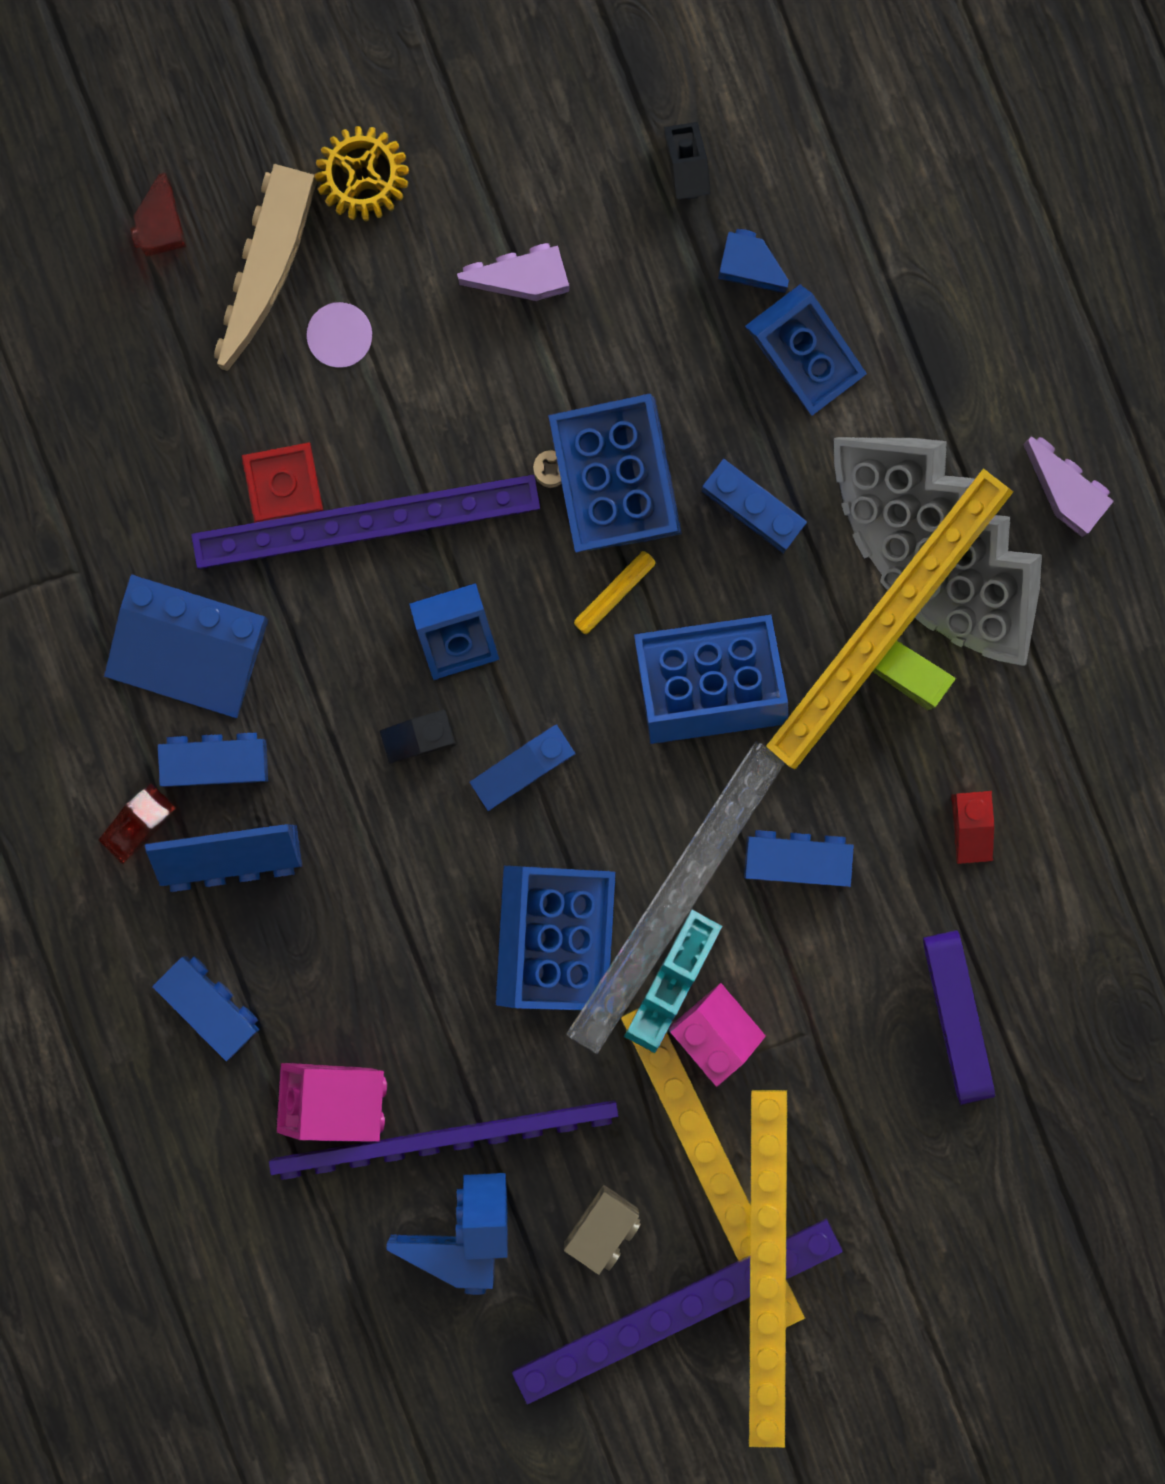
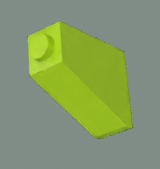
M898 641L894 643L872 671L927 711L938 705L956 679Z

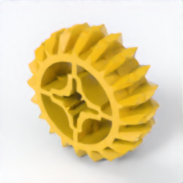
M356 126V136L350 137L347 129L342 130L343 141L339 142L334 136L330 138V142L334 147L333 150L328 147H322L321 152L328 160L317 159V167L325 171L316 173L315 179L318 182H325L318 187L320 195L329 194L325 200L327 206H332L338 202L335 210L338 215L343 214L349 208L348 216L350 220H355L357 211H361L363 220L368 221V211L374 210L377 218L383 216L380 208L382 205L389 211L394 209V205L390 200L391 197L399 201L402 200L403 194L396 187H408V181L399 176L409 174V168L405 165H399L406 160L403 152L394 154L399 148L397 141L386 145L389 138L386 132H383L378 139H375V128L370 127L367 136H363L361 127ZM355 149H370L360 158H351L347 155L344 157L345 154ZM380 154L385 157L390 165L388 183L382 180L381 176L375 172L378 164L377 159ZM337 165L349 175L348 182L346 183L347 189L344 193L334 183V172ZM362 167L367 168L370 177L364 179L362 176V180H358L355 171L359 168L362 171ZM365 189L381 191L371 198H354V196L358 197L360 192Z

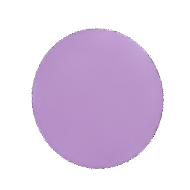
M343 302L331 303L320 308L312 316L307 328V342L313 355L322 363L332 367H347L360 361L368 352L372 342V328L367 316L356 306Z

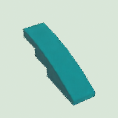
M691 910L624 1037L653 1053L657 1051L722 928L721 925Z

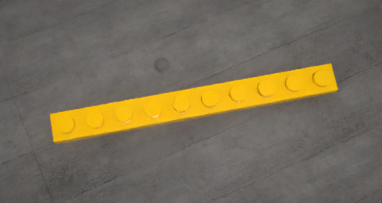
M984 468L766 745L769 750L789 767L796 769L1012 495L1013 491Z
M638 1009L621 1016L627 1030ZM667 1032L655 1053L633 1042L738 1261L750 1256L751 1205ZM786 1280L787 1328L805 1319Z
M787 1090L751 1091L749 1447L785 1448Z

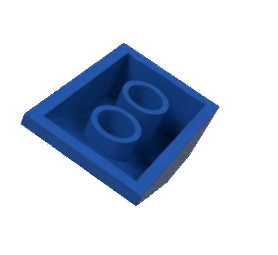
M801 284L745 326L764 355L811 416L867 374L813 293Z
M390 1235L387 1242V1251L456 1288H465V1294H486V1289H493L495 1258L464 1260V1246H457L456 1236Z

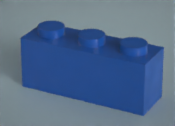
M725 459L720 462L702 486L701 492L783 554L807 523L806 520Z
M257 733L236 734L237 740L223 741L222 735H202V742L188 743L187 736L167 737V744H158L160 787L268 782L266 740L258 739Z
M755 830V837H747L744 878L851 887L854 845L845 844L846 837L825 836V842L811 841V834L790 833V840L776 839V832Z
M183 956L152 987L225 1061H228L260 1030L255 1025L258 1019L245 1006L239 1009L230 1000L233 994L220 981L214 984L205 975L209 970L199 959L194 956L190 960L187 956Z
M506 1173L464 1175L463 1189H457L456 1244L457 1246H464V1260L508 1258Z

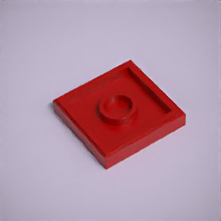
M310 442L242 455L254 523L323 511Z

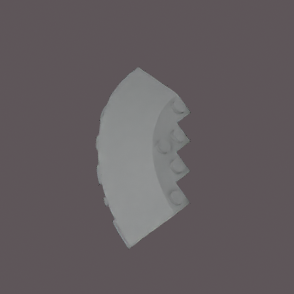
M836 437L834 438V467L836 480L840 484L843 498L842 508L844 515L848 516L854 534H852L861 554L864 559L869 557L882 574L880 582L888 591L975 479L945 476L947 441L919 438ZM995 515L915 618L930 630L940 632L951 639L952 643L960 647L966 646L982 653V656L997 661L1025 666L1040 591L1042 555L1008 551L1010 517Z

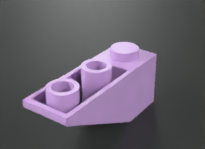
M548 243L534 246L529 249V254L517 257L516 253L499 256L496 258L497 263L483 266L482 262L469 264L463 267V272L457 274L459 284L462 286L533 301L569 292V283L558 246L550 247Z
M1031 436L1023 445L1055 516L1081 537H1084L1113 503V500L1108 497L1109 490L1095 480L1090 483L1080 475L1083 472L1082 469L1071 460L1065 459V461H1062L1053 453L1055 448L1041 437L1036 440Z

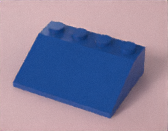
M651 393L548 415L576 553L682 534L656 400Z
M131 574L120 607L104 677L238 718L269 619L259 614Z
M771 615L634 634L650 744L783 725L788 719V699Z
M285 824L145 844L146 853L159 885L170 886V892L190 890V882L204 881L205 887L225 885V877L239 876V882L260 880V872L273 871L274 877L295 875L294 868L302 867L297 825Z
M504 865L496 991L497 1006L523 1009L608 1011L615 872Z

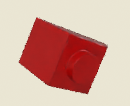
M992 791L952 794L957 864L993 861L994 815Z

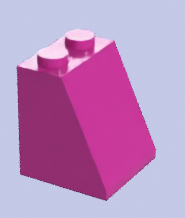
M722 983L718 984L668 1028L670 1033L716 1087L742 1066L766 1037Z
M281 1063L277 1133L298 1140L380 1142V1133L383 1132L385 1126L384 1114L381 1112L382 1098L385 1097L387 1092V1081L384 1077V1071L362 1067Z

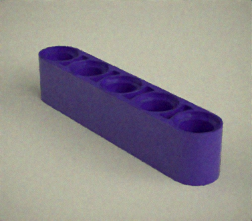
M955 930L923 937L925 956L959 1104L963 1105L995 1098L993 1080L959 932Z

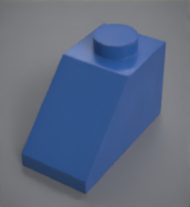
M736 229V233L728 232L718 279L786 293L789 280L764 240L756 238V233L745 229Z

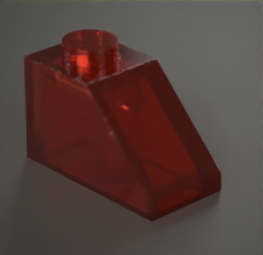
M166 173L159 174L133 216L136 227L130 228L135 248L141 247L146 257L187 247L170 179Z
M150 784L123 807L99 838V841L124 864L165 823L176 808Z

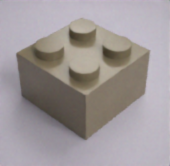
M603 1185L564 1241V1251L598 1275H600L604 1268L610 1271L621 1254L619 1252L620 1248H618L624 1239L630 1241L641 1225L639 1223L640 1219H638V1208Z

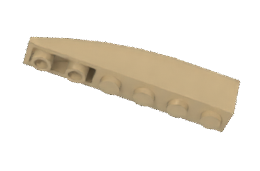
M274 164L272 172H266L261 188V192L265 193L262 206L257 205L255 208L252 225L256 226L253 239L248 238L246 240L242 258L246 259L243 273L238 271L234 281L233 292H236L237 296L234 306L228 305L225 313L224 325L228 326L225 338H219L215 348L214 358L218 359L217 364L222 370L228 371L250 343L270 312L286 281L299 248L317 181L313 174Z

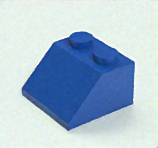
M476 583L409 604L433 680L500 660Z

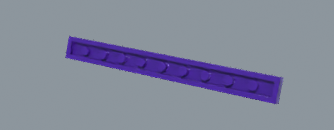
M528 475L193 533L191 535L197 568L204 569L540 510L535 476Z
M616 1100L387 1138L380 1140V1142L370 1141L275 1157L269 1161L271 1175L280 1174L281 1180L302 1176L301 1170L315 1168V1174L327 1173L336 1170L335 1164L349 1162L350 1168L370 1165V1159L384 1156V1162L405 1159L406 1152L418 1151L419 1156L440 1153L439 1147L453 1145L454 1150H462L474 1147V1141L487 1139L488 1144L509 1141L508 1135L522 1133L523 1139L542 1136L543 1129L556 1127L557 1133L574 1131L578 1129L577 1123L591 1121L592 1127L612 1124L613 1117H618Z
M827 1218L786 1238V1279L843 1252ZM750 1256L513 1370L512 1374L526 1403L530 1404L749 1298Z

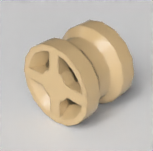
M548 450L539 454L533 465L536 480L544 487H558L562 482L556 452Z

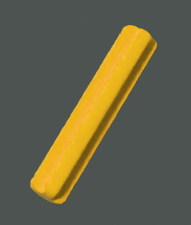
M642 551L575 619V626L582 633L588 634L655 566L656 562L653 557L647 552Z

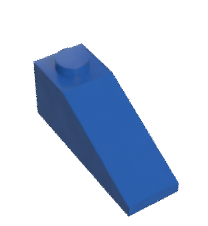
M556 724L469 783L489 811L576 755V753Z

